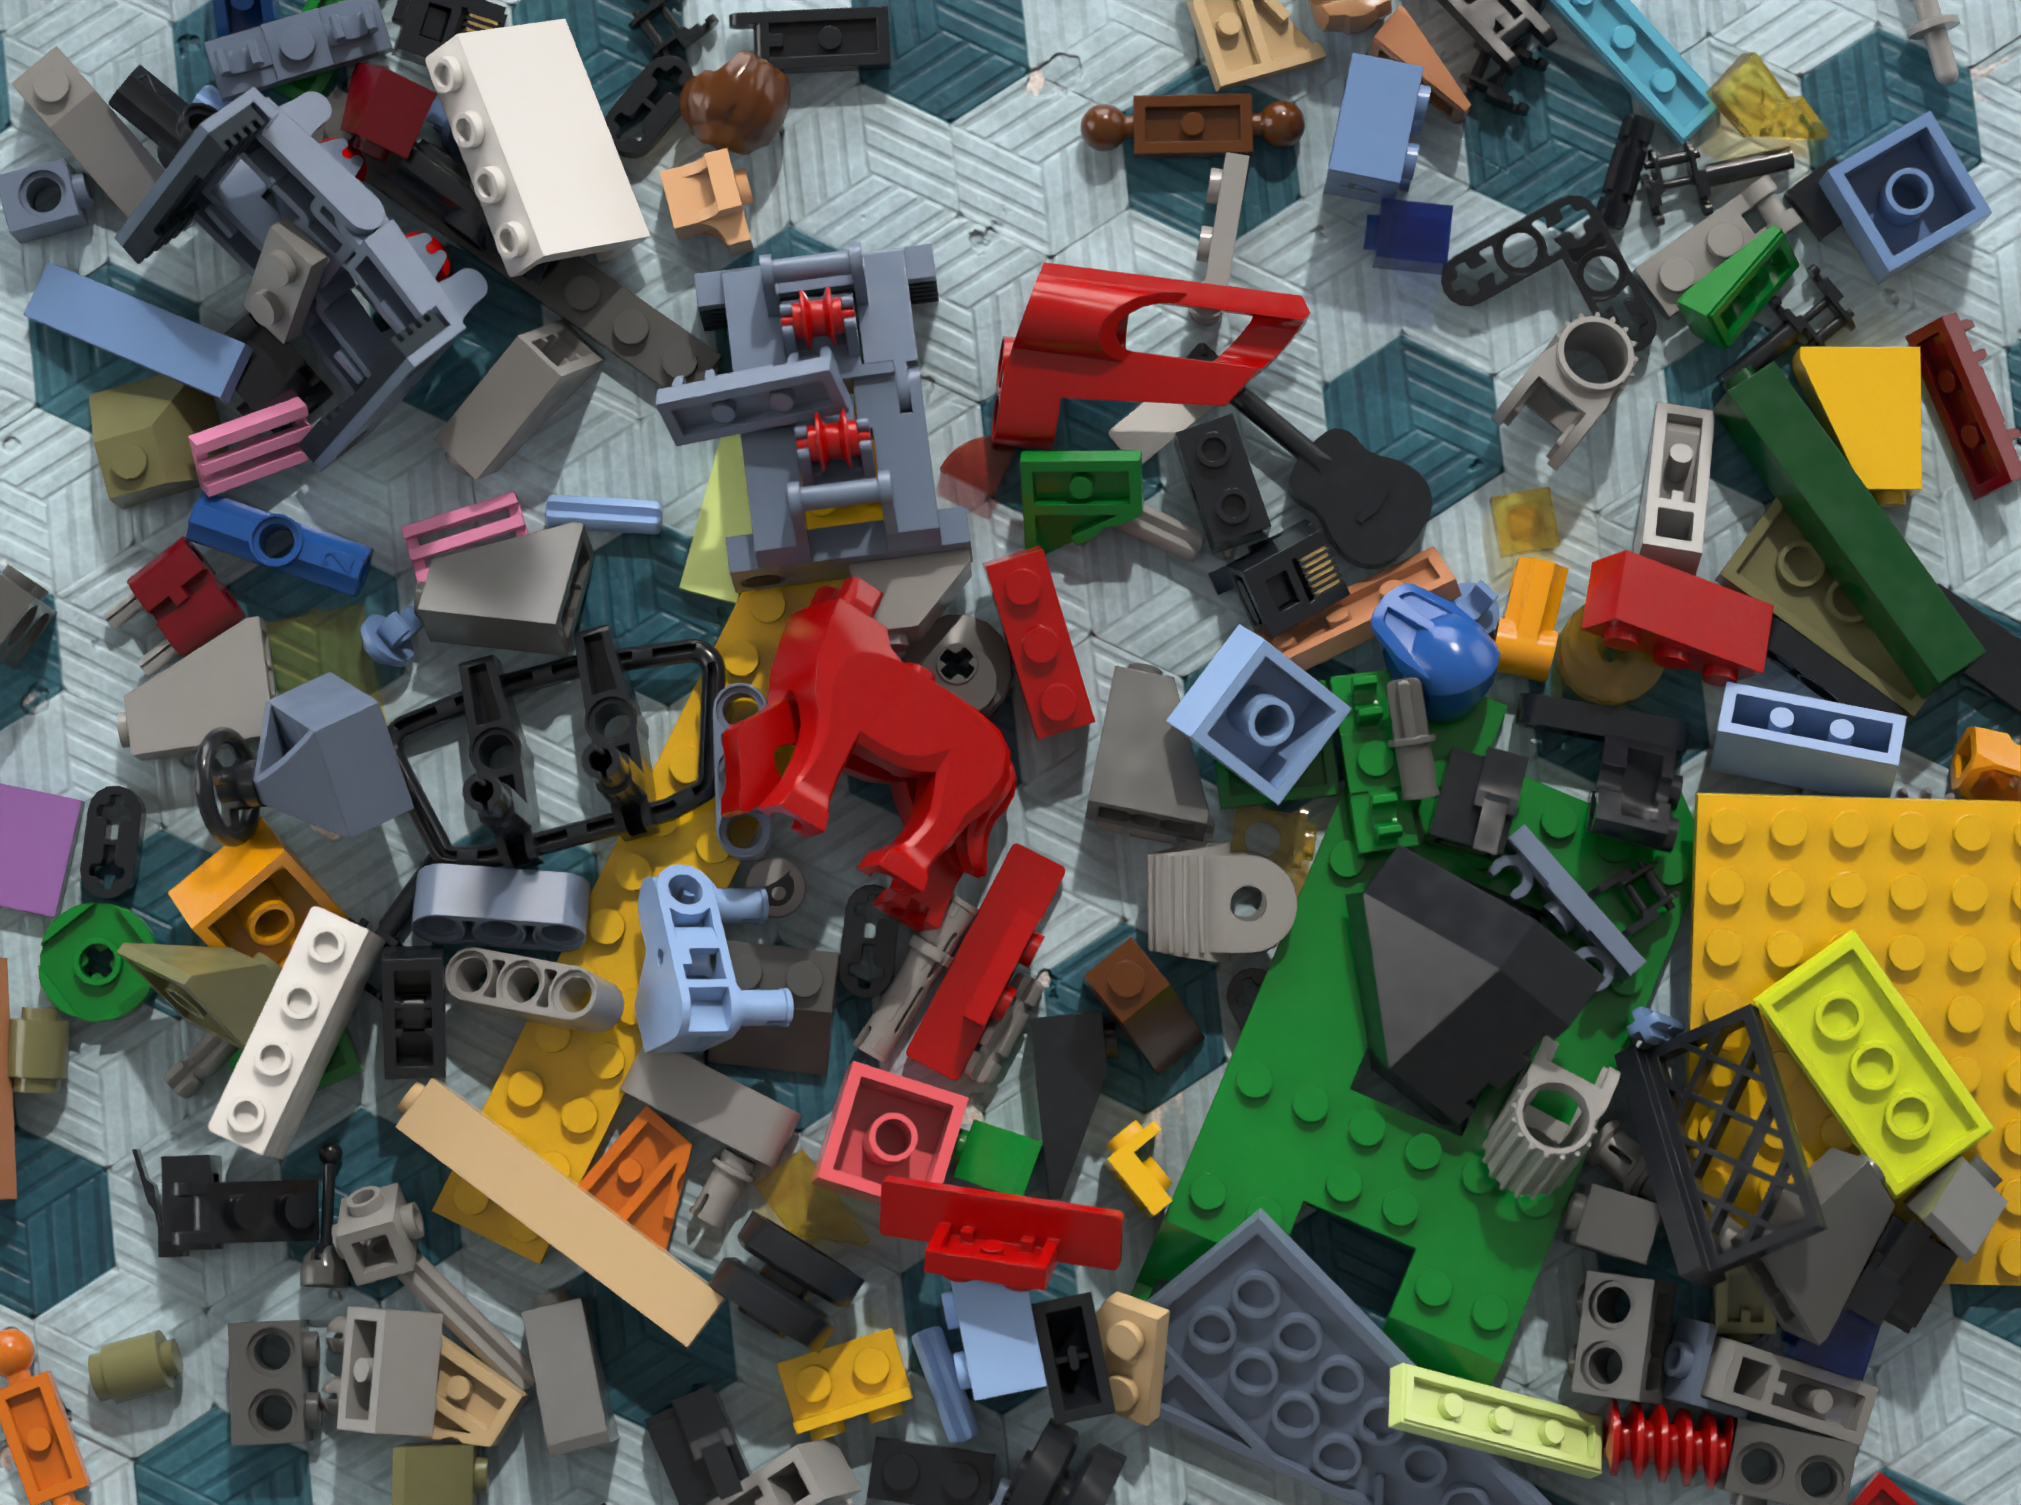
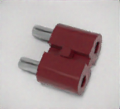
M182 536L131 576L127 583L132 592L104 613L106 621L114 629L120 628L142 609L152 614L158 623L156 625L166 639L138 661L142 670L149 676L154 675L179 654L183 658L246 618L244 611L227 587L218 581L215 576L216 572L208 561L185 536Z

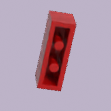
M1038 545L983 562L985 575L1036 738L1039 740L1094 723L1095 718L1043 548Z
M1625 550L1592 562L1581 630L1602 637L1603 644L1612 649L1621 651L1637 650L1653 656L1652 661L1661 667L1670 669L1687 668L1702 674V680L1708 684L1726 687L1727 681L1738 683L1739 680L1764 672L1774 605Z

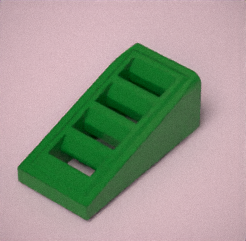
M1772 225L1691 286L1676 301V305L1685 322L1695 336L1726 351L1796 271L1800 264L1783 230ZM1770 260L1771 264L1765 268L1764 264Z

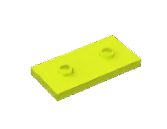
M1853 929L1752 999L1860 1153L1872 1159L1882 1170L1886 1179L1883 1185L1894 1200L1995 1130Z

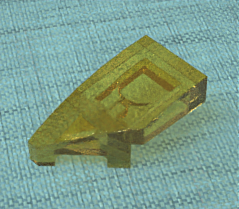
M1756 52L1742 53L1706 92L1720 112L1743 137L1825 140L1830 135V132L1803 96L1789 97Z
M802 1147L754 1183L757 1190L791 1234H797L800 1238L839 1241L858 1246H865L871 1241L835 1191L810 1183L816 1165Z

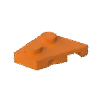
M646 1105L581 1180L579 1185L667 1251L694 1144L649 1105Z

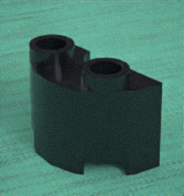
M250 312L224 333V335L243 342L254 349L235 388V391L244 400L236 407V410L242 416L299 397L307 405L310 415L334 394L289 342L283 344L265 326L259 324ZM292 422L271 429V431L277 433L293 427Z
M1606 733L1599 755L1601 764L1596 791L1591 790L1586 831L1597 833L1601 838L1671 853L1678 833L1679 818L1671 817L1670 810L1676 811L1683 786V776L1674 774L1676 749Z

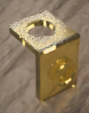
M1251 807L1237 808L1231 850L1249 851L1245 844V834L1248 828L1257 822L1270 823L1279 832L1280 845L1275 853L1267 857L1281 867L1285 873L1298 874L1302 866V860L1313 861L1317 825L1307 824L1308 809L1299 808L1297 813Z

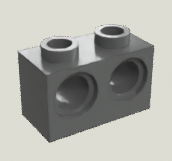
M9 564L0 573V662L16 670L57 611L43 602L49 591Z
M1593 1183L1580 1185L1578 1193H1571L1558 1227L1567 1230L1563 1243L1630 1264H1646L1661 1212L1657 1203Z
M1587 1270L1586 1283L1581 1285L1576 1300L1577 1315L1581 1319L1578 1343L1572 1347L1568 1360L1569 1376L1573 1379L1571 1392L1652 1404L1662 1403L1665 1380L1663 1361L1670 1342L1677 1289L1676 1283ZM1625 1291L1630 1298L1631 1307L1627 1317L1620 1322L1615 1313V1303L1619 1295ZM1617 1352L1622 1359L1623 1367L1619 1378L1612 1382L1607 1374V1363L1611 1355Z
M309 1319L228 1323L232 1446L305 1443L312 1441L313 1429H321L323 1421V1407L320 1402V1398H322L321 1393L312 1392L311 1368H319L321 1349L318 1331H309ZM272 1334L281 1335L290 1346V1357L287 1363L280 1369L268 1366L261 1355L263 1342ZM273 1395L284 1397L292 1407L291 1421L282 1430L274 1429L268 1425L263 1415L264 1405Z
M1733 1417L1734 1425L1730 1458L1726 1472L1721 1474L1716 1487L1732 1492L1730 1504L1767 1505L1769 1500L1788 1505H1847L1858 1444ZM1761 1448L1770 1458L1771 1469L1764 1480L1750 1483L1742 1474L1741 1463L1743 1457L1749 1451ZM1820 1461L1826 1465L1830 1472V1484L1822 1494L1810 1496L1802 1487L1801 1475L1809 1464Z

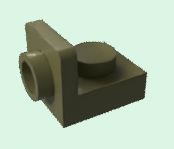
M1742 1265L1725 1272L1727 1281L1713 1286V1305L1709 1306L1708 1312L1710 1323L1717 1326L1716 1334H1723L1724 1338L1737 1342H1753L1760 1339V1334H1776L1777 1319L1746 1267Z

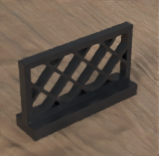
M1749 1004L1648 1050L1643 1051L1633 1046L1614 1055L1618 1071L1621 1072L1620 1078L1680 1277L1704 1289H1708L1727 1281L1725 1272L1827 1230L1759 1008ZM1746 1026L1751 1043L1740 1066L1718 1057L1728 1034ZM1704 1044H1707L1705 1050L1698 1048ZM1690 1052L1701 1058L1687 1088L1684 1089L1672 1083L1666 1061ZM1714 1063L1736 1072L1721 1105L1700 1096ZM1756 1064H1758L1760 1074L1753 1072ZM1749 1079L1763 1084L1768 1096L1757 1121L1735 1111ZM1675 1093L1682 1096L1679 1104ZM1696 1102L1717 1111V1115L1703 1144L1690 1139L1685 1127ZM1731 1118L1753 1127L1738 1160L1716 1151ZM1773 1119H1775L1778 1130L1770 1127ZM1766 1134L1780 1139L1785 1151L1774 1176L1752 1167ZM1692 1148L1699 1151L1696 1159L1694 1157ZM1712 1157L1734 1166V1170L1720 1199L1706 1194L1702 1183L1703 1176ZM1748 1173L1770 1183L1755 1216L1733 1206ZM1791 1173L1793 1176L1795 1186L1788 1183V1179ZM1785 1189L1799 1196L1805 1219L1780 1228L1769 1223V1220ZM1709 1203L1716 1206L1713 1214L1711 1213ZM1729 1212L1752 1222L1742 1245L1723 1253L1719 1234ZM1765 1229L1772 1232L1762 1237Z

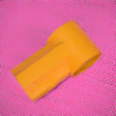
M1519 556L1513 571L1504 617H1499L1493 636V641L1498 645L1500 652L1497 672L1546 683L1557 644L1558 631H1554L1569 568L1539 558Z

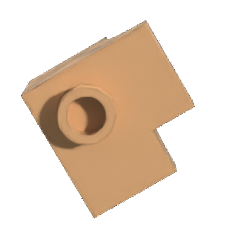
M727 148L705 153L703 157L692 163L660 172L678 240L697 235H709L722 241L729 249L731 257L754 251L743 209L744 205L754 203L745 168L733 170Z

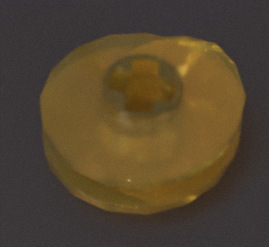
M1584 604L1567 620L1557 638L1556 664L1564 682L1579 697L1598 705H1621L1639 698L1657 683L1665 667L1655 664L1652 661L1653 656L1637 650H1620L1618 657L1611 662L1605 659L1602 652L1607 646L1603 644V638L1581 630Z

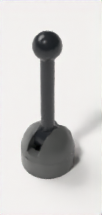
M326 1142L319 1149V1158L324 1163L320 1244L311 1248L303 1257L300 1271V1286L347 1288L349 1286V1267L345 1259L342 1260L338 1256L335 1246L332 1244L336 1164L340 1162L343 1156L342 1148L335 1142Z

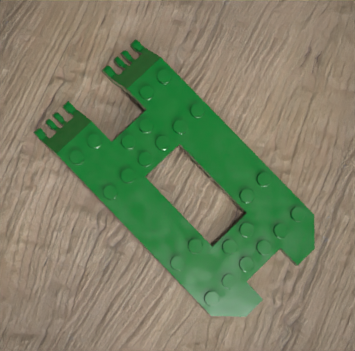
M1484 696L1475 709L1459 719L1447 722L1428 721L1429 734H1436L1437 739L1431 741L1437 788H1439L1450 749L1456 748L1484 756L1488 746L1492 747L1508 705ZM1524 776L1516 814L1512 818L1507 839L1525 824L1586 894L1627 867L1632 874L1639 870L1636 863L1642 859L1647 864L1657 859L1659 864L1653 869L1669 894L1678 891L1680 896L1672 901L1675 908L1668 912L1665 906L1657 910L1661 916L1657 921L1627 939L1645 959L1646 963L1623 984L1614 976L1612 982L1603 991L1591 997L1572 1025L1555 1039L1560 1044L1551 1062L1594 1085L1603 1066L1605 1068L1611 1067L1618 1071L1614 1055L1630 1048L1634 1038L1630 1037L1626 1026L1634 1022L1631 1011L1641 1006L1647 1007L1691 898L1694 819L1681 791L1676 811L1670 810L1671 817L1679 818L1678 833L1671 853L1601 838L1597 833L1586 831L1589 803ZM1344 786L1297 898V912L1294 923L1286 936L1278 943L1172 1197L1173 1201L1170 1202L1130 1296L1147 1301L1152 1297L1150 1294L1157 1279L1168 1284L1260 1208L1289 1236L1301 1206L1305 1204L1413 1250L1414 1252L1394 1301L1382 1324V1332L1417 1367L1491 1386L1504 1361L1588 1151L1562 1186L1556 1187L1550 1196L1541 1194L1535 1200H1531L1530 1196L1520 1195L1516 1198L1513 1191L1507 1188L1500 1190L1501 1184L1495 1177L1490 1178L1488 1176L1490 1173L1488 1165L1482 1162L1486 1151L1482 1144L1489 1136V1130L1498 1119L1499 1111L1517 1074L1499 1090L1491 1084L1484 1087L1475 1100L1477 1103L1475 1111L1469 1115L1461 1136L1350 1089L1368 1044L1345 895L1364 892L1393 852L1357 857L1346 786ZM1436 796L1411 800L1419 846L1417 849H1410V851L1460 879L1467 880L1471 885L1511 903L1507 897L1515 888L1519 887L1520 879L1518 874L1513 870L1505 869L1490 880L1486 873L1493 861L1425 843ZM1643 877L1632 883L1647 908L1658 902V899ZM1534 884L1522 900L1511 903L1547 918L1542 911V907L1546 902L1539 896L1541 892ZM1615 886L1592 900L1620 932L1639 921L1638 915L1640 912L1625 889L1620 890ZM1550 921L1548 922L1546 929L1574 952L1588 946L1582 939L1578 940L1571 931L1564 935ZM1590 960L1586 961L1598 972H1600V968L1595 962ZM1549 1089L1539 1090L1529 1104L1567 1125H1570L1578 1107L1577 1103L1566 1094ZM1601 1118L1599 1119V1121L1596 1123V1125H1595V1127H1594L1596 1130H1597V1128H1598V1126H1599V1123H1600V1121H1601Z

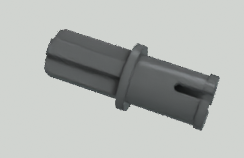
M1413 677L1390 681L1386 684L1385 689L1393 739L1387 742L1388 747H1395L1402 789L1401 799L1402 801L1440 795L1436 783L1431 741L1437 739L1436 734H1429L1422 682L1419 678Z

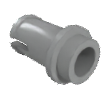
M724 1148L720 1157L713 1156L711 1162L715 1164V1167L695 1204L689 1210L701 1220L720 1229H724L725 1222L746 1183L753 1184L756 1179L752 1175L756 1163L729 1148Z

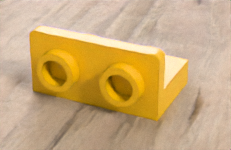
M1135 1120L1105 1145L1112 1155L1102 1164L1143 1215L1149 1219L1173 1201L1165 1192L1173 1183L1151 1156L1141 1162L1135 1155L1139 1148L1162 1129L1155 1120L1144 1129Z
M893 1327L824 1348L821 1353L814 1351L776 1363L794 1420L795 1433L800 1434L809 1431L812 1441L846 1432L844 1420L864 1413L868 1414L870 1424L904 1414L902 1402L914 1397Z

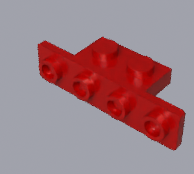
M1015 843L1011 846L954 957L953 963L947 970L906 1050L909 1058L951 1080L956 1081L960 1079L991 1017L1002 1022L1017 993V989L1008 984L1018 964L1029 968L1045 938L1044 935L1036 932L1065 875V868L1062 865L1021 844Z
M894 1176L885 1177L881 1185L879 1231L884 1236L929 1242L925 1250V1273L943 1275L946 1279L954 1282L964 1283L977 1280L1003 1284L1006 1288L1017 1292H1028L1032 1290L1045 1291L1058 1262L1112 1271L1117 1270L1121 1263L1124 1214L1119 1210Z

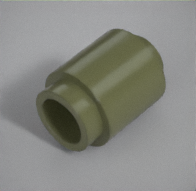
M22 1007L21 1018L9 1019L8 1077H12L13 1092L61 1093V1079L67 1078L70 1021L58 1020V1008Z
M160 1330L102 1345L100 1352L89 1355L88 1370L97 1398L102 1402L113 1399L115 1403L119 1404L174 1389L176 1375L183 1373V1359L176 1340H167Z

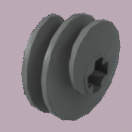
M945 615L940 617L921 641L909 644L905 654L904 663L911 662L927 668L936 676L935 682L973 706L985 717L996 713L1008 697L1013 679L1011 655L1003 637L985 621L970 615ZM966 658L970 660L968 666L971 675L968 678H964L959 674L955 675L951 680L947 678L949 676L946 664L948 661L952 660L960 664Z

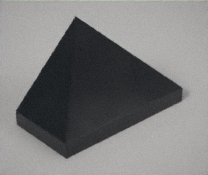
M1086 1292L1031 1304L1055 1425L1116 1413L1092 1293Z

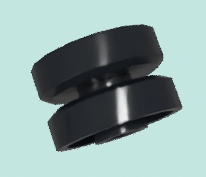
M752 1211L737 1235V1239L742 1248L764 1262L761 1270L756 1269L737 1257H724L707 1284L739 1305L737 1309L758 1324L782 1338H785L787 1335L809 1349L821 1353L834 1332L836 1325L829 1314L809 1301L810 1297L814 1293L837 1307L850 1306L865 1280L785 1228Z
M1051 1417L1033 1451L1027 1449L1002 1499L1006 1501L1005 1505H1105L1127 1456L1102 1443H1098L1088 1450L1076 1473L1067 1469L1078 1447L1079 1434L1077 1430L1065 1424L1055 1425V1420Z

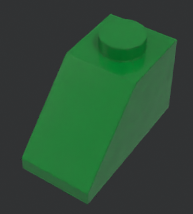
M974 1119L970 1131L963 1128L959 1129L950 1163L957 1165L954 1177L994 1192L1024 1196L1043 1142Z

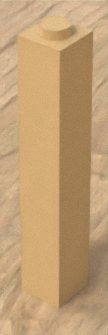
M431 1078L426 1086L417 1081L397 1106L396 1110L403 1115L395 1126L398 1130L687 1348L692 1346L727 1299V1297L707 1284L708 1282L440 1079Z

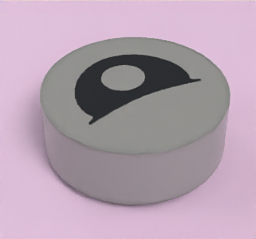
M771 857L758 862L750 870L746 879L745 888L763 886L766 889L769 900V918H783L791 915L801 906L806 895V882L802 872L794 863L784 858Z

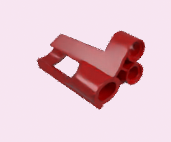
M1044 262L1016 337L1003 336L997 369L996 387L998 391L993 415L991 443L1052 451L1061 398L1227 406L1251 379L1262 373L1288 347L1306 325L1310 311L1300 295ZM1163 304L1253 316L1238 338L1213 362L1133 352L1126 349L1129 314L1145 306Z

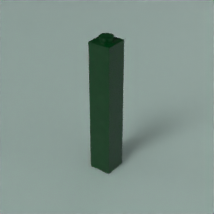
M1773 361L1758 372H1755L1751 366H1748L1729 378L1722 385L1726 393L1714 408V414L1773 495L1782 503L1786 513L1805 539L1812 545L1834 579L1837 580L1842 590L1922 700L1970 669L1986 653V650L1777 364Z

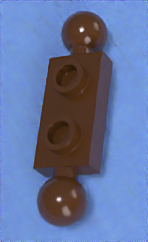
M1252 93L1133 95V115H1124L1113 105H1095L1084 114L1081 120L1080 131L1085 143L1097 151H1111L1120 146L1124 139H1134V159L1225 157L1226 152L1252 157L1253 137H1262L1267 144L1275 148H1287L1296 144L1304 134L1305 118L1302 111L1295 104L1288 101H1276L1267 105L1261 113H1252Z

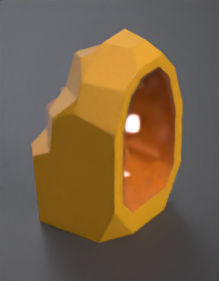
M1976 726L1967 727L1955 746L1951 761V789L1966 800L2021 801V745L2014 743L2007 733Z

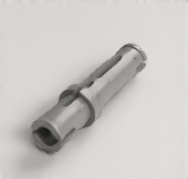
M952 894L940 928L922 931L919 936L913 934L908 942L912 948L873 1010L874 1012L865 1027H863L858 1037L854 1040V1046L880 1062L887 1063L889 1056L896 1047V1043L916 1014L933 982L937 979L944 966L949 969L955 958L951 954L962 934L979 910Z

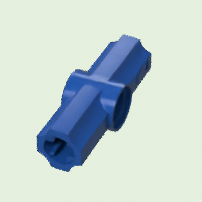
M203 490L192 509L186 534L188 541L262 565L274 573L288 574L355 598L358 597L366 582L374 549L295 522L283 514H272L219 495L208 497ZM279 530L291 531L294 536V546L290 553L278 559L268 557L266 542L270 535Z

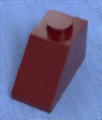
M357 62L352 72L340 130L356 137L352 148L378 161L385 163L389 154L407 159L437 93L385 67Z

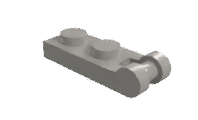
M1226 152L1224 168H1211L1206 203L1216 204L1217 210L1214 227L1202 225L1196 261L1208 262L1205 281L1201 283L1228 286L1250 156ZM1189 308L1191 319L1201 326L1216 324L1223 312Z
M1768 174L1761 177L1738 196L1633 270V276L1666 320L1680 312L1676 301L1691 286L1772 225L1781 228L1785 236H1787L1803 223L1793 208L1787 210L1775 195L1778 187ZM1755 207L1768 224L1756 234L1742 217Z

